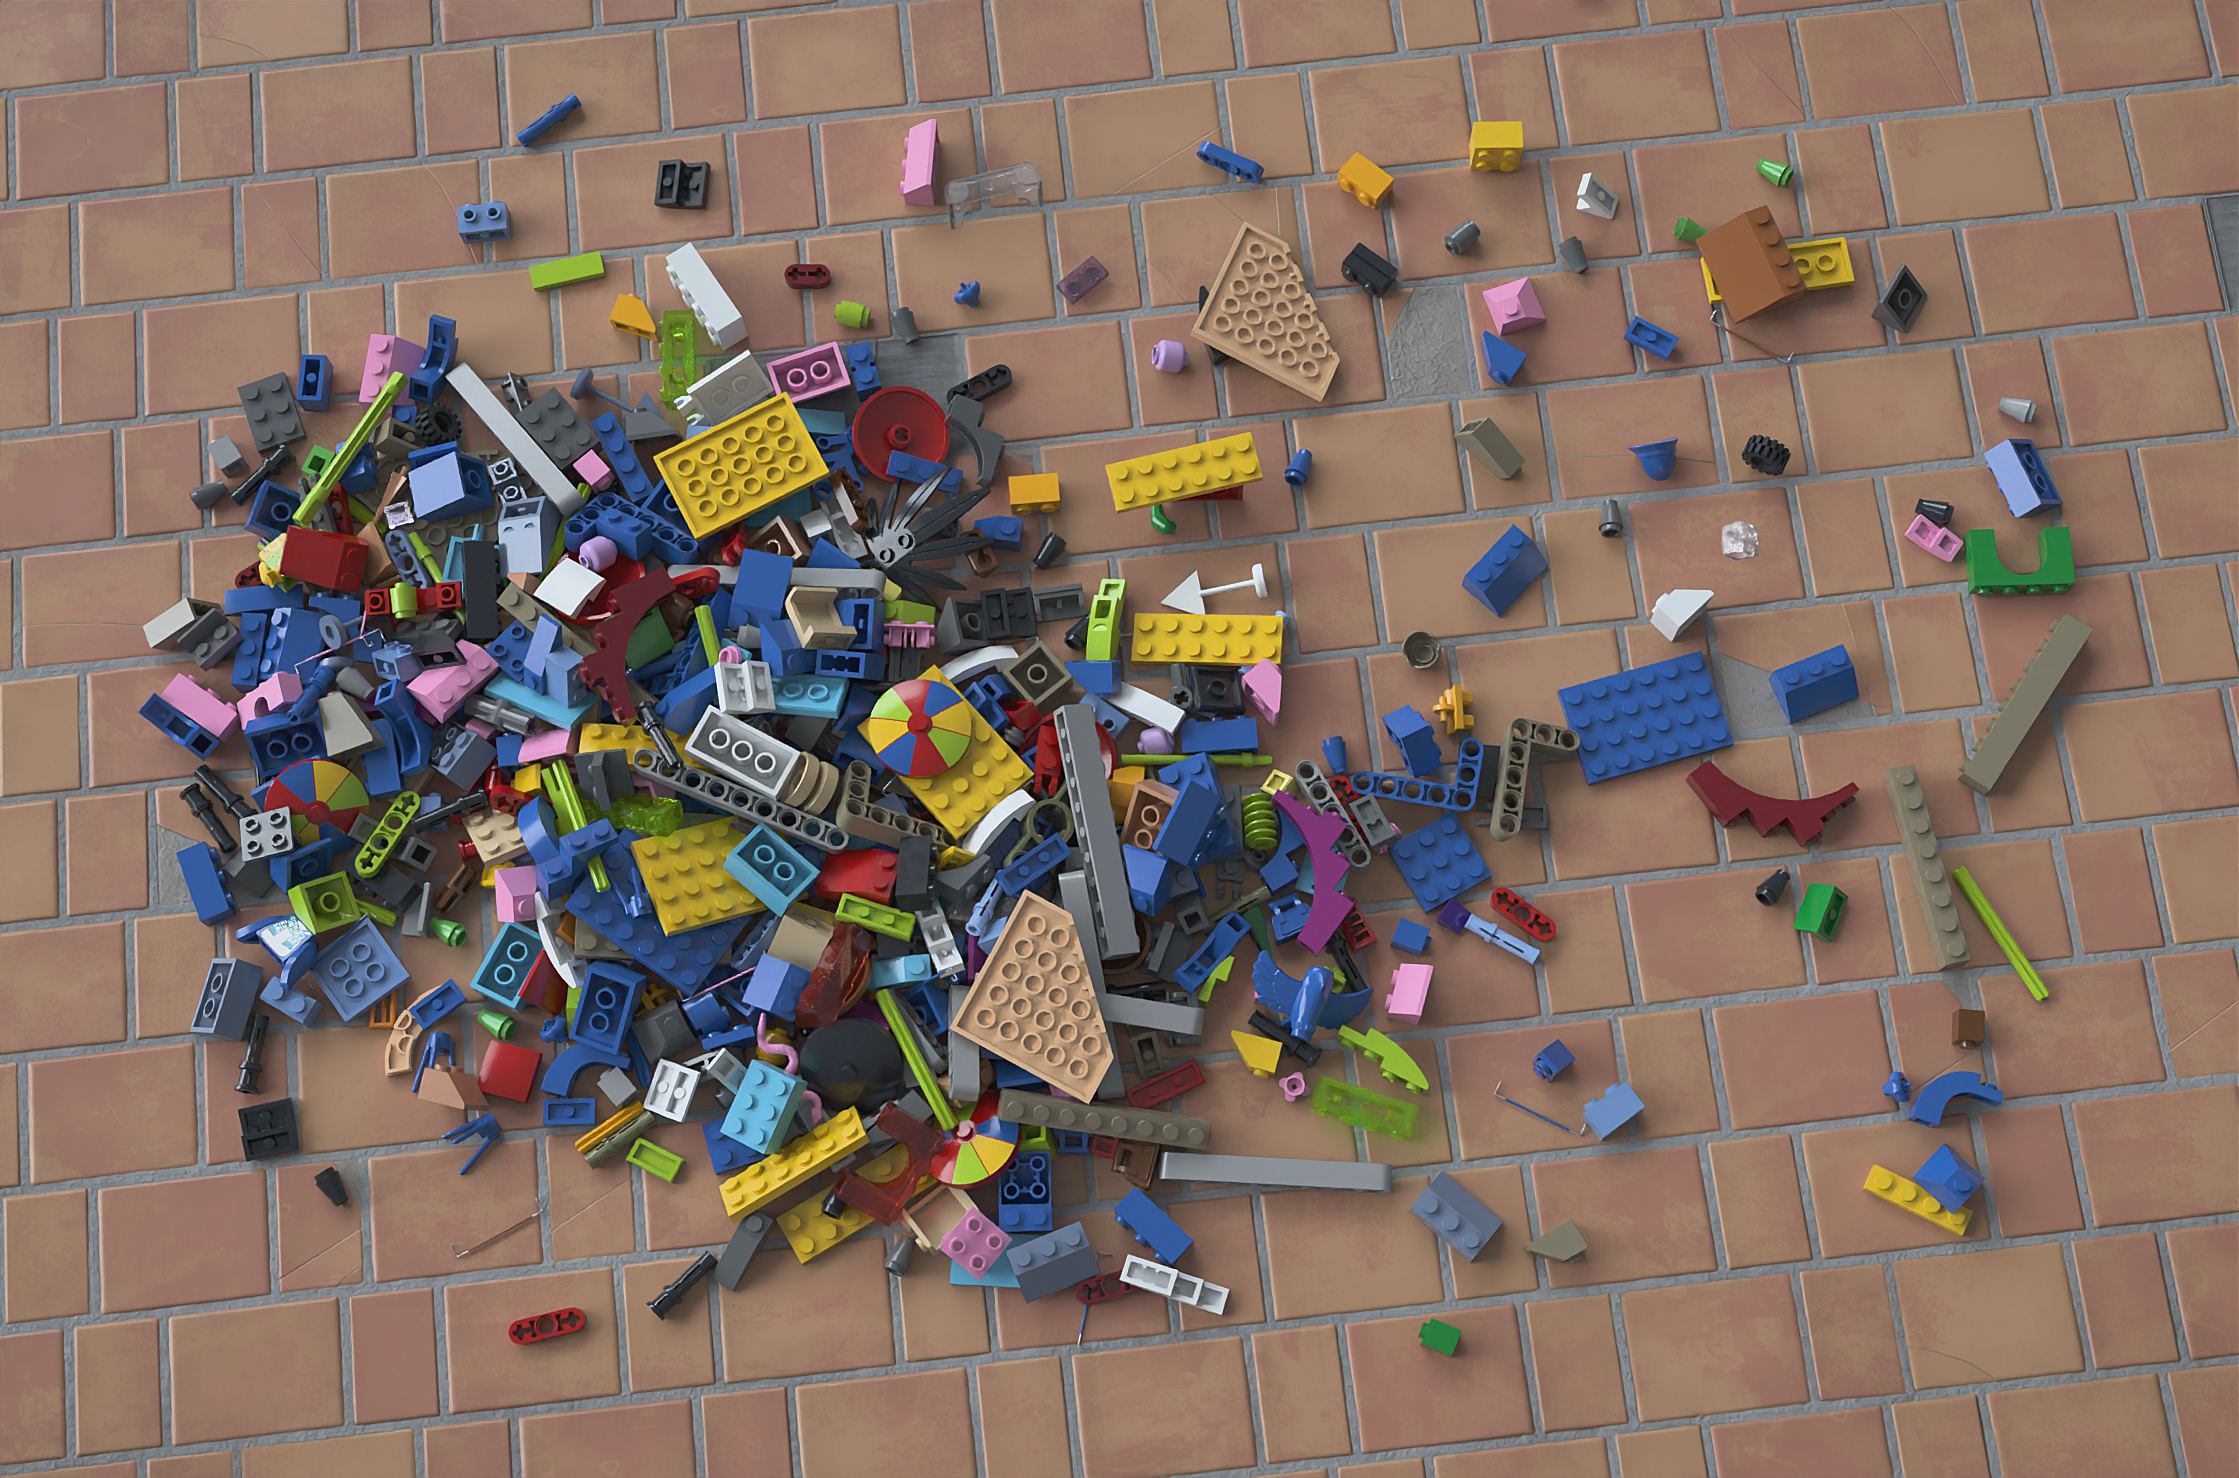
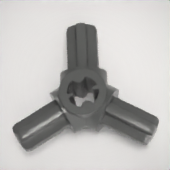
M1176 663L1171 665L1173 688H1170L1171 695L1166 698L1168 703L1189 715L1195 712L1211 719L1215 718L1217 713L1196 712L1192 687L1188 685L1185 664ZM1185 695L1188 702H1183L1180 705L1177 699L1178 697L1183 698Z

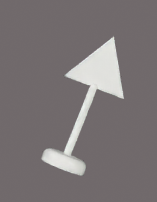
M1260 563L1253 566V580L1202 591L1196 570L1160 603L1192 614H1206L1202 598L1204 596L1255 586L1257 595L1260 598L1268 597L1262 565Z

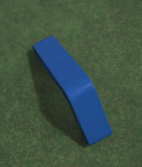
M612 492L599 494L565 523V547L572 552H580L582 544L597 537L596 519L610 508H614L651 524L653 549L650 552L673 565H697L698 543L694 538Z
M718 587L714 592L705 594L700 606L708 605L710 607L719 645L721 644L724 631L728 627L733 595L721 587ZM697 617L694 619L673 673L647 678L641 684L660 701L663 700L668 692L710 667Z
M1468 738L1462 743L1454 786L1367 771L1357 772L1351 780V785L1358 794L1364 796L1372 793L1375 798L1468 812L1474 807L1476 802L1484 747L1482 742L1476 738ZM1471 743L1477 744L1480 748L1479 754L1475 757H1470L1465 753L1466 746ZM1466 768L1475 771L1476 776L1471 782H1465L1461 778V773ZM1365 776L1370 779L1368 789L1360 790L1357 788L1356 782L1360 777ZM1385 781L1395 783V791L1393 793L1384 794L1382 792L1381 786ZM1411 785H1417L1421 789L1420 795L1415 799L1409 798L1406 794L1407 788ZM1436 789H1441L1446 793V798L1441 803H1436L1431 798L1432 792ZM1462 793H1466L1471 797V803L1467 807H1461L1457 804V797Z

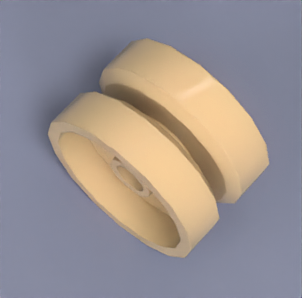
M801 752L791 778L779 801L787 806L797 807L799 811L814 817L817 816L828 805L834 794L839 778L838 769L825 761L819 762L816 756L808 752Z

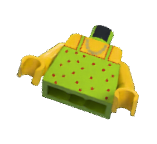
M286 533L281 534L274 541L268 537H263L257 545L258 549L261 550L258 555L261 561L259 565L261 580L265 585H270L271 588H274L277 583L287 593L301 580L281 575L278 571Z

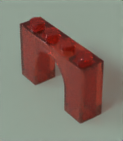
M891 1101L887 1102L875 1124L882 1132L906 1145L908 1160L904 1170L893 1180L880 1183L870 1181L846 1167L832 1188L837 1198L888 1227L900 1217L902 1206L907 1199L914 1195L917 1189L916 1184L921 1177H924L929 1172L932 1159L943 1150L946 1139L941 1130Z

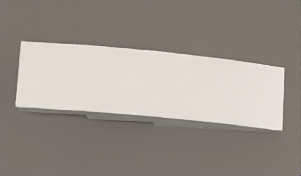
M819 491L820 494L826 495L824 491ZM833 493L830 500L826 502L819 501L833 529L839 550L854 560L868 555L861 535L855 533L850 527L835 493Z
M1122 681V690L1114 692L1113 697H1099L1123 715L1131 719L1134 717L1151 727L1154 725L1171 735L1175 733L1186 715L1185 711Z
M936 899L932 903V910L914 911V915H917L916 921L938 974L951 967H954V973L965 970L938 900ZM949 970L946 973L940 975V978L951 975L953 973L951 970Z
M1129 1254L1120 1280L1221 1316L1229 1293L1227 1288L1205 1282L1203 1279Z

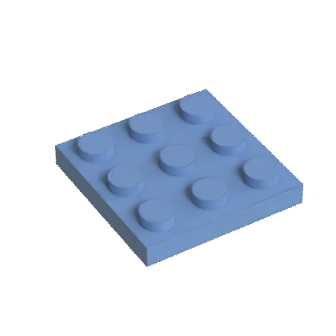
M369 917L361 921L311 972L347 1024L354 1021L412 979ZM343 934L341 937H339L334 942H332L327 947L318 952L316 955V959L312 966L309 968V970H311L320 961V959L345 934Z

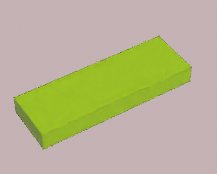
M600 251L529 267L535 292L606 276Z
M843 893L835 919L909 942L917 915L907 912L901 913L898 909Z

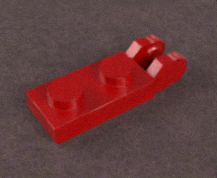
M743 520L736 522L722 537L721 553L723 560L732 568L737 564L734 554L743 557L744 549L746 548L747 524Z
M1040 726L1033 769V793L1039 794L1042 787V777L1050 779L1048 796L1053 797L1056 793L1062 761L1057 731L1054 727Z

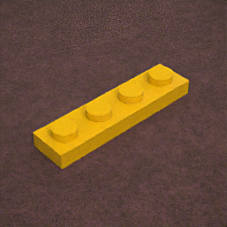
M1876 1164L1873 1165L1863 1190L1959 1236L1964 1234L1973 1213L1972 1210L1960 1206L1954 1214H1951L1920 1185Z

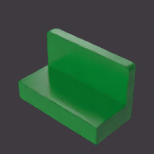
M1810 883L1793 928L1797 931L1813 933L1822 942L1831 943L1848 896L1836 886Z

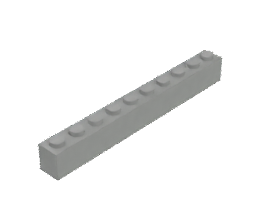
M1091 703L1063 705L1054 711L1053 715L1080 853L1085 855V858L1083 856V870L1101 961L1129 958L1140 952V939L1136 934L1134 925L1135 914L1131 909L1129 900L1130 889L1126 884L1124 874L1125 863L1121 859L1119 849L1120 838L1116 833L1115 813L1111 808L1110 788L1105 778L1106 767L1101 757V741L1099 736H1097L1095 727L1096 716L1092 711Z

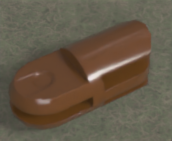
M460 860L443 884L445 887L434 902L436 911L441 909V914H449L461 898L465 899L482 874L478 871L474 872V868L470 865L466 867V862Z

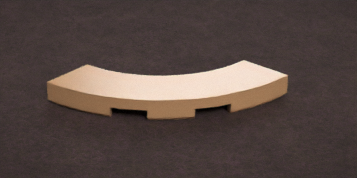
M440 986L420 995L397 1019L393 1026L394 1029L389 1043L386 1046L385 1071L387 1077L414 1071L413 1053L423 1029L409 1009Z

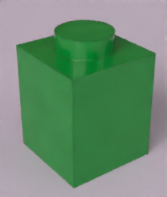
M1431 1318L1428 1324L1425 1322L1422 1324L1418 1337L1422 1339L1420 1345L1451 1357L1461 1330Z

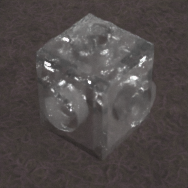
M1736 520L1731 525L1722 527L1721 543L1724 556L1736 561L1758 556L1759 534L1757 527L1748 524L1745 520Z

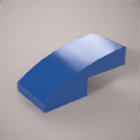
M974 681L962 694L997 734L1011 721L999 704L978 682Z

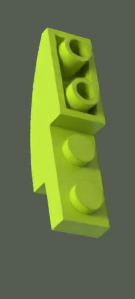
M1102 579L1099 594L1094 595L1091 608L1086 660H1115L1121 635L1118 626L1128 588L1126 580Z
M553 767L541 770V774L551 797L553 808L559 818L554 820V828L560 838L572 832L574 826ZM578 784L574 787L586 820L589 822L586 803L583 799L581 786Z
M1342 1025L1337 1035V1039L1341 1040L1340 1044L1350 1050L1357 1048L1363 1051V1056L1371 1061H1382L1379 1071L1383 1073L1382 1077L1393 1083L1399 1081L1405 1084V1088L1414 1094L1419 1095L1420 1092L1426 1094L1429 1084L1423 1073L1408 1054L1396 1043L1371 1027L1367 1035L1364 1036Z

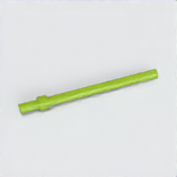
M412 532L408 535V538L416 549V556L421 563L425 564L435 582L441 583L443 574L432 558L434 556L428 546L424 545L417 532ZM460 607L453 610L457 618L464 625V608ZM476 644V645L484 649V646H485L486 644Z
M1242 752L1241 755H1209L1214 760L1215 765H1241V768H1252V765H1272V755H1252V753ZM1121 754V765H1172L1194 755Z

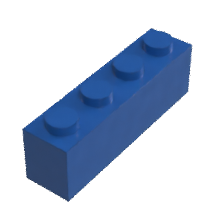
M610 411L590 421L632 503L641 508L654 488L627 441L613 412Z

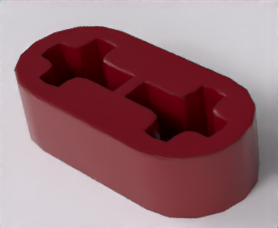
M793 264L787 267L784 273L787 285L793 289H822L831 282L830 271L822 264ZM797 272L799 277L794 281L792 277ZM821 272L823 277L818 281L816 277Z

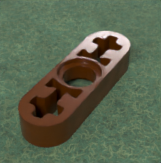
M838 468L828 477L829 482L850 527L855 533L862 535L872 528V521L851 476L845 469Z

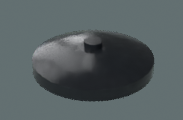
M841 1016L823 1022L810 1033L800 1055V1074L802 1080L808 1082L807 1090L818 1094L822 1105L836 1112L848 1110L855 1106L859 1114H866L880 1109L882 1105L895 1096L904 1075V1058L896 1039L884 1027L863 1017Z

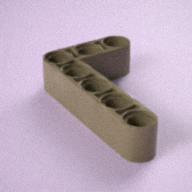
M1525 718L1515 719L1503 730L1490 833L1496 841H1508L1520 830L1530 751L1564 758L1579 747L1580 737L1574 730ZM1514 728L1520 731L1521 736L1515 734ZM1538 734H1541L1544 737L1545 742L1541 741L1538 738ZM1561 739L1565 740L1568 743V747H1565L1563 745ZM1511 752H1514L1517 755L1518 760H1515L1511 756ZM1508 775L1515 780V784L1508 780ZM1505 799L1511 802L1512 808L1505 804ZM1501 823L1508 826L1509 832L1503 830Z
M853 761L849 765L840 781L836 824L841 830L900 849L901 837L932 835L934 845L939 846L940 853L952 846L960 848L962 839L960 838L956 841L944 827L868 803L871 769L862 761Z

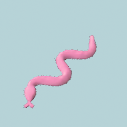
M761 1013L756 1032L759 1047L767 1053L787 1055L790 1061L784 1071L794 1075L800 1062L798 1052L790 1045L769 1044L766 1042V1013ZM805 1090L801 1100H810L814 1104V1108L811 1111L814 1130L823 1118L822 1103L818 1094Z

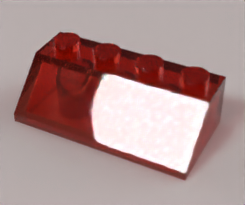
M857 922L839 923L834 929L833 936L828 946L823 950L822 958L816 969L812 972L811 979L806 989L800 995V1001L795 1008L796 1026L799 1028L833 1026L876 940Z

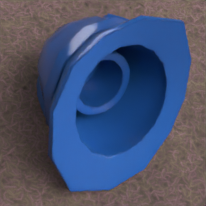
M1675 437L1653 444L1628 447V449L1636 454V458H1639L1645 472L1651 479L1664 481L1671 475L1676 462L1675 451L1677 450L1675 446L1678 438Z

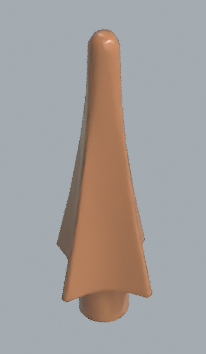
M403 466L399 474L394 471L392 472L382 502L372 520L376 526L392 504L409 487L408 472L412 471L409 468Z

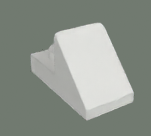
M1592 173L1584 174L1577 194L1580 197L1577 209L1612 219L1619 197Z

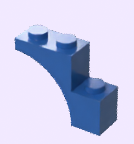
M320 592L317 593V597L310 596L309 606L311 608L335 615L343 624L363 616L364 603L358 601L357 596L343 595L342 599L332 598L333 594ZM362 623L347 629L351 639L360 636ZM365 627L362 635L379 628ZM379 630L364 637L367 644L372 645V641L373 646L368 647L363 638L353 642L354 661L374 664L371 653L383 649L385 645Z
M396 678L378 686L374 706L385 716L396 735L401 753L400 773L409 778L427 769L434 730L414 715L417 699L406 689L407 685Z
M1276 806L1274 812L1280 825V846L1272 860L1260 869L1258 878L1263 885H1266L1272 897L1297 882L1300 870L1295 861L1288 858L1307 847L1293 823Z
M607 818L560 837L559 856L536 865V884L548 902L571 893L573 883L585 865L605 849L619 843V836Z

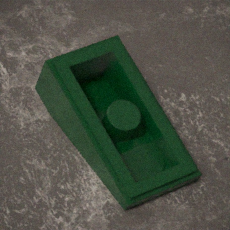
M1256 906L1244 913L1242 918L1252 926L1248 933L1259 951L1266 950L1272 958L1273 954L1259 906Z

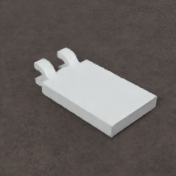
M749 350L686 389L689 396H682L674 402L683 417L694 408L698 412V414H693L687 418L690 425L707 426L710 424L714 427L729 420L775 389Z

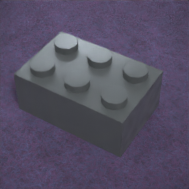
M555 387L515 415L519 425L566 478L575 472L573 464L591 449L596 455L603 451L600 439Z

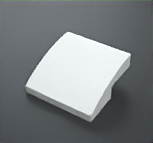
M567 558L545 578L534 595L576 619L587 600L594 601L607 580Z
M749 660L742 664L718 662L714 666L721 713L756 714L776 710L768 662Z
M660 1058L643 1108L683 1123L701 1073Z

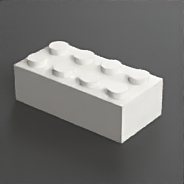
M691 242L666 257L669 265L666 267V270L670 275V281L676 290L680 289L686 305L689 309L693 308L696 313V319L702 327H706L709 332L708 336L715 346L719 344L724 351L748 336L742 316Z

